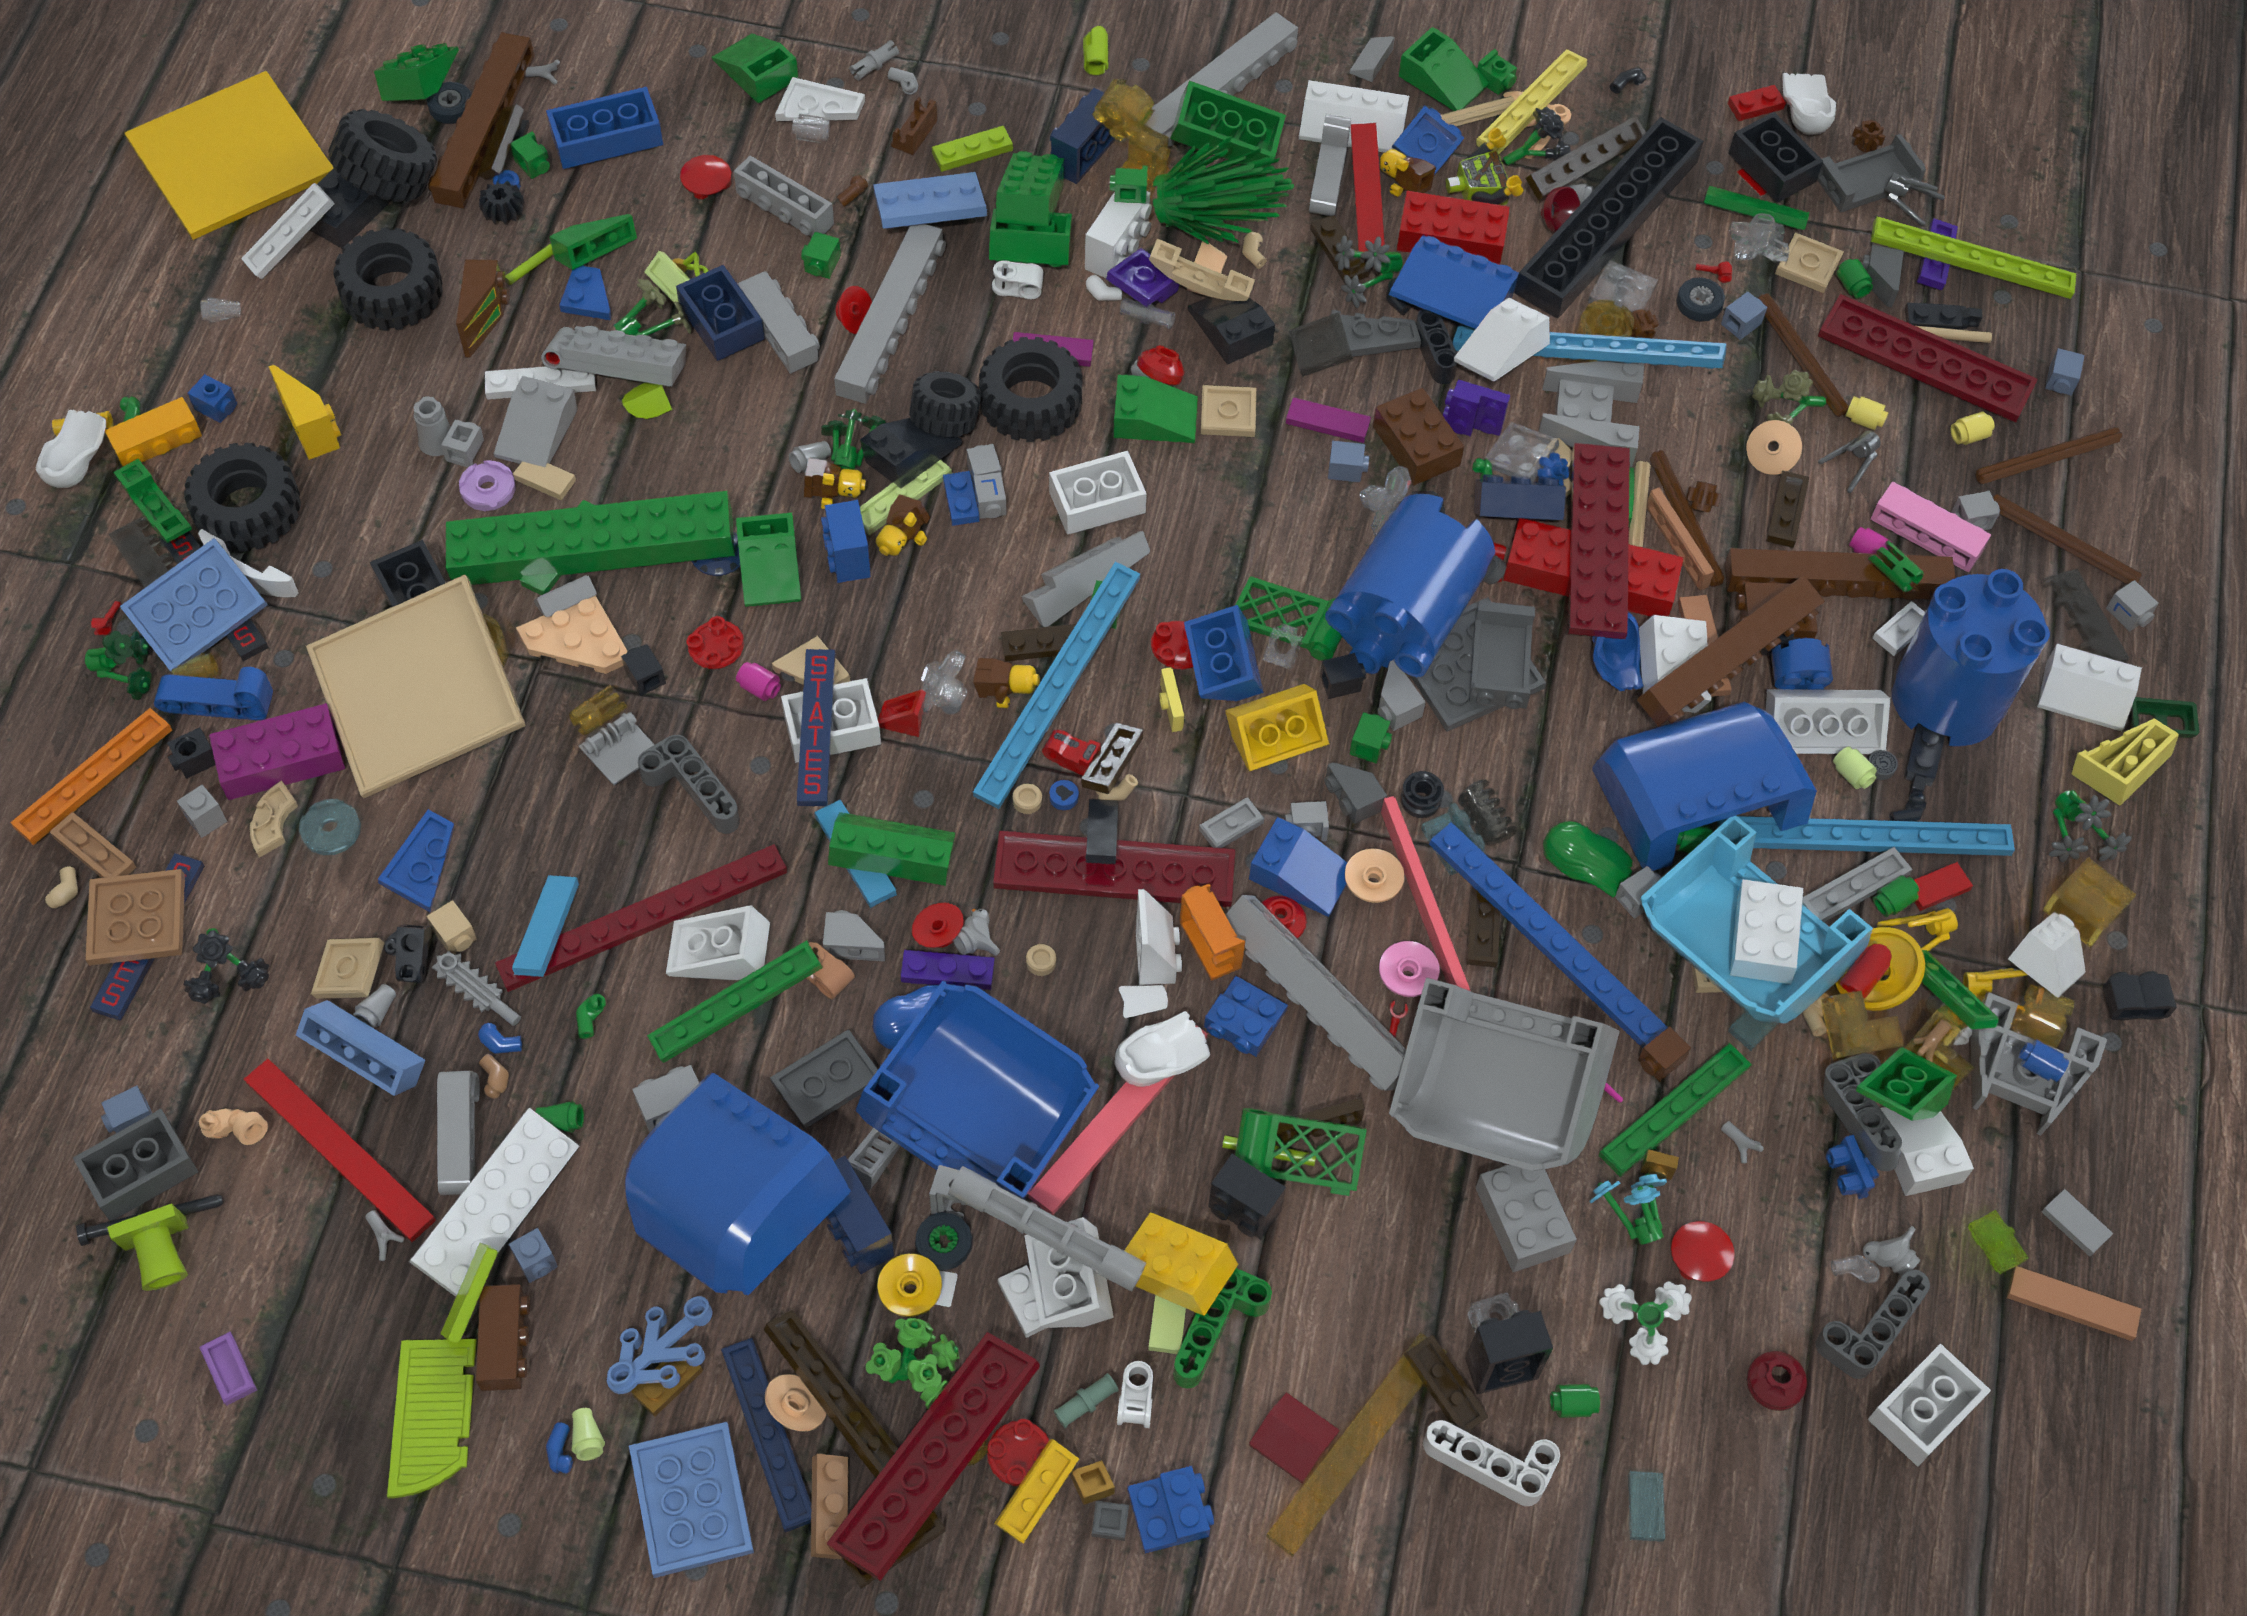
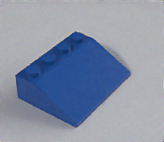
M1423 235L1413 247L1389 295L1476 329L1491 309L1508 298L1512 299L1519 272L1514 271L1507 265H1498L1488 261L1484 256H1475L1465 252L1458 246L1442 243L1435 237Z

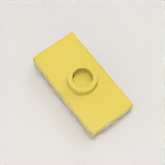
M1171 667L1161 669L1160 679L1162 693H1159L1161 709L1167 710L1172 732L1182 731L1184 712L1174 672Z

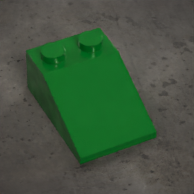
M1118 375L1114 438L1195 443L1198 396L1146 376Z
M1901 1047L1857 1086L1856 1092L1911 1121L1934 1118L1948 1105L1957 1075Z

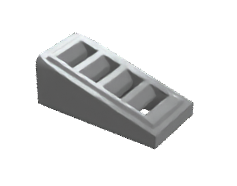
M875 1128L871 1130L848 1158L862 1185L868 1190L878 1181L900 1148V1145ZM879 1135L891 1141V1144L889 1145L878 1139ZM874 1146V1147H876L877 1149L883 1151V1154L880 1153V1152H878L877 1150L871 1148V1147ZM866 1156L870 1158L871 1160L875 1161V1163L870 1162L864 1157Z

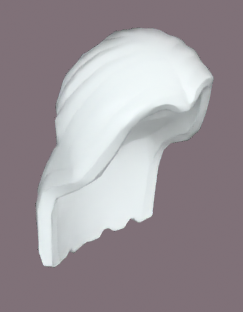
M1783 73V97L1787 104L1790 105L1791 119L1794 126L1806 135H1816L1825 132L1833 123L1836 113V102L1828 96L1825 76L1816 74L1810 76L1809 74L1798 73L1795 76L1792 73L1790 75Z
M68 410L59 435L53 440L46 442L42 448L36 465V471L40 478L46 484L57 488H70L82 481L87 473L90 460L102 444L106 419L90 411L84 413L83 411Z
M1186 1011L1166 1021L1145 1026L1131 1034L1118 1046L1115 1053L1116 1069L1127 1083L1137 1087L1150 1086L1165 1078L1184 1073L1196 1067L1210 1056L1201 1028L1195 1027V1022L1189 1020L1190 1015Z

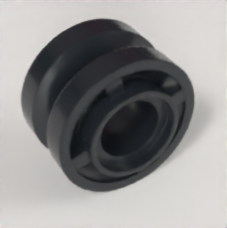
M1418 771L1410 774L1404 781L1400 800L1403 809L1409 815L1416 818L1433 816L1441 806L1444 794L1443 783L1436 775L1430 772ZM1417 793H1424L1427 796L1423 797L1418 795Z

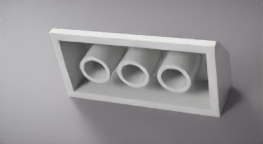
M1309 80L1299 139L1321 142L1326 114L1350 117L1351 124L1376 123L1378 152L1386 153L1388 150L1393 149L1392 145L1404 131L1409 96ZM1351 124L1347 147H1352Z
M1767 689L1766 712L1773 716L1796 754H1838L1848 746L1853 750L1857 749L1861 754H1872L1877 750L1886 751L1890 697L1881 690Z

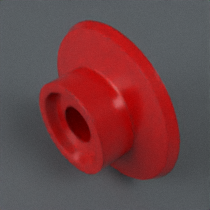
M850 286L841 294L836 304L835 312L838 320L846 330L853 334H857L872 304L867 291L859 286Z
M1273 896L1261 902L1297 939L1303 934L1307 924V917L1304 909L1298 902L1285 896ZM1280 914L1285 916V918H1278L1276 915Z
M950 903L930 905L916 916L912 924L913 938L917 943L925 947H946L960 933L964 921L963 914L957 906Z

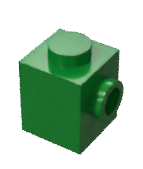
M814 232L809 244L804 245L801 253L805 272L830 279L841 257L840 239Z
M1363 712L1352 739L1349 755L1377 764L1382 749L1388 750L1393 734L1389 733L1391 721L1385 720L1376 714L1371 715Z

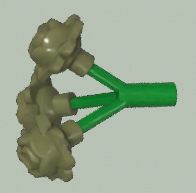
M1793 370L1791 374H1786L1783 377V384L1779 389L1774 388L1771 376L1767 375L1764 381H1757L1752 395L1758 401L1760 408H1763L1764 404L1770 401L1771 398L1777 400L1784 398L1799 402L1800 405L1789 415L1781 416L1778 412L1767 415V421L1779 420L1788 424H1792L1793 418L1807 406L1824 407L1826 404L1824 396H1808L1809 388L1813 381L1809 379L1808 372H1799L1797 370Z

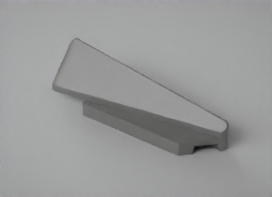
M1139 531L1124 540L1121 537L1112 538L1042 573L1041 575L1046 585L1021 596L1023 602L1043 627H1048L1091 596L1096 580L1103 581L1115 561L1129 568L1149 554L1150 548L1144 532Z

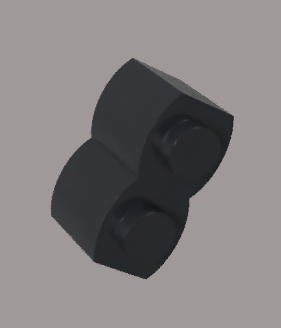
M2148 971L2137 976L2129 975L2127 972H2118L2111 975L2103 985L2107 1007L2112 1020L2164 1019L2170 1017L2177 1008L2169 977L2165 974Z

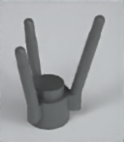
M1893 172L1884 189L1885 192L1889 193L1887 199L1896 203L1913 220L1924 226L1925 222L1903 203L1898 196L1904 197L1909 188L1940 200H1944L1945 196L1935 192L1938 190L1936 186Z
M1865 431L1858 438H1854L1848 444L1819 459L1818 463L1823 464L1847 450L1849 452L1853 451L1859 458L1866 457V460L1847 489V492L1851 493L1870 463L1878 456L1875 450L1881 445L1880 439L1873 431Z

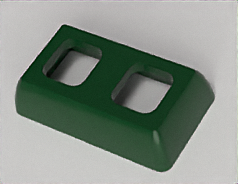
M2135 697L2131 707L2132 728L2139 726L2138 715L2143 714L2153 716L2154 719L2167 727V717L2181 718L2183 730L2172 729L2179 734L2178 738L2190 739L2200 733L2197 705L2194 702Z

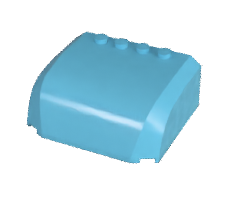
M1733 816L1728 818L1643 894L1640 900L1652 931L1755 1020L1771 1023H1788L1806 1010L1849 970L1859 955L1867 948L1873 928L1850 909L1829 927L1802 905L1797 969L1792 983L1785 984L1731 976L1730 969L1737 896L1742 880L1777 884L1750 861L1757 832L1739 817Z

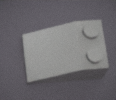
M522 376L511 396L494 451V457L521 464L522 461L546 467L547 463L550 464L578 411L574 389Z

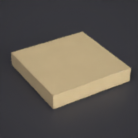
M1795 233L1775 274L1824 293L1844 251Z
M1202 386L1201 434L1255 437L1256 388Z
M380 938L327 940L311 994L317 999L368 997L384 942Z

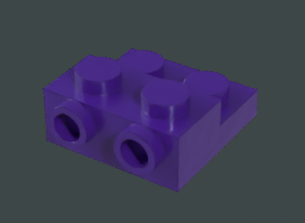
M1140 248L1107 272L1106 280L1147 307L1156 300L1161 303L1178 291L1179 283L1170 279L1156 268L1149 260L1151 254Z
M1458 379L1455 389H1449L1447 393L1443 417L1457 434L1471 437L1473 430L1477 429L1487 434L1500 436L1510 395Z

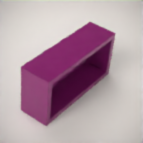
M327 703L209 734L219 782L228 800L269 790L280 781L284 785L346 769L336 727Z

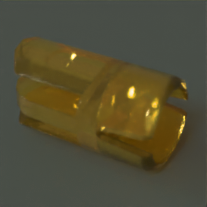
M611 685L569 712L573 725H581L578 731L582 735H588L627 708L625 702L617 704L620 700V696L617 693L610 695L613 691Z

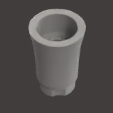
M423 397L414 405L418 446L427 455L441 456L444 455L441 444L451 426L441 403L437 402L434 397Z

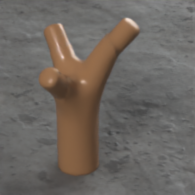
M1942 1019L1928 1035L1915 1038V1044H1923L1917 1054L1923 1056L1926 1052V1059L1932 1062V1057L1938 1043L1952 1026Z

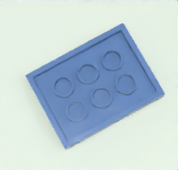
M976 172L873 184L883 229L987 216L986 204Z
M213 538L120 607L167 668L175 674L268 604L219 542Z
M728 1422L629 1445L654 1578L754 1553Z

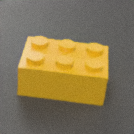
M1151 1212L1124 1250L1146 1262L1136 1287L1205 1316L1238 1266L1227 1243Z

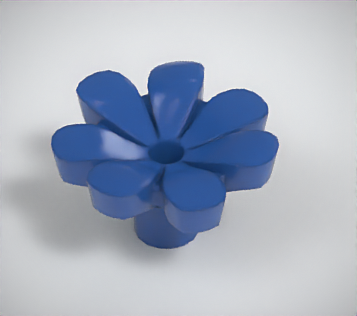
M1554 452L1550 453L1549 458L1541 457L1539 459V464L1544 468L1538 469V476L1555 478L1559 480V484L1564 485L1563 480L1569 477L1567 460L1560 458V455Z

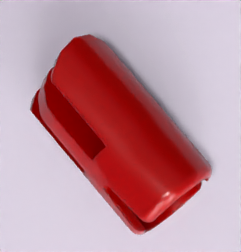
M1873 944L1867 947L1840 981L1841 986L1854 997L1864 1000L1888 970L1892 959L1891 951L1882 944Z

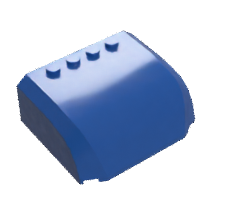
M1746 702L1726 706L1672 724L1614 740L1592 767V771L1642 869L1648 866L1652 871L1672 865L1680 832L1765 806H1769L1768 809L1780 831L1807 824L1817 792L1792 745L1773 716L1765 710Z
M942 981L864 1088L856 1112L867 1124L935 1170L938 1169L939 1165L960 1170L964 1166L1024 1200L1089 1104L1099 1085L1094 1083L1086 1069L1087 1065L1081 1056L980 988L965 985V987L949 985Z
M715 1073L708 1074L648 1134L633 1153L625 1176L626 1200L637 1235L716 1293L726 1294L728 1290L742 1291L744 1295H749L851 1192L831 1155L819 1142Z

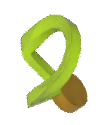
M696 252L692 253L685 260L679 258L672 260L683 272L694 270L696 277L700 275V271H703V273L709 271L705 266L699 265V256Z

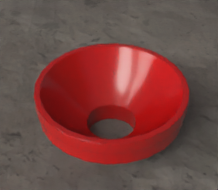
M1159 345L1156 348L1143 351L1137 360L1139 369L1147 376L1159 382L1170 385H1177L1182 382L1185 373L1184 367L1179 359V354L1172 349Z

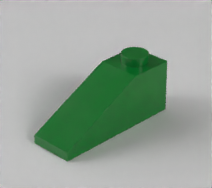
M625 214L573 225L549 236L554 259L574 270L637 239L632 215Z

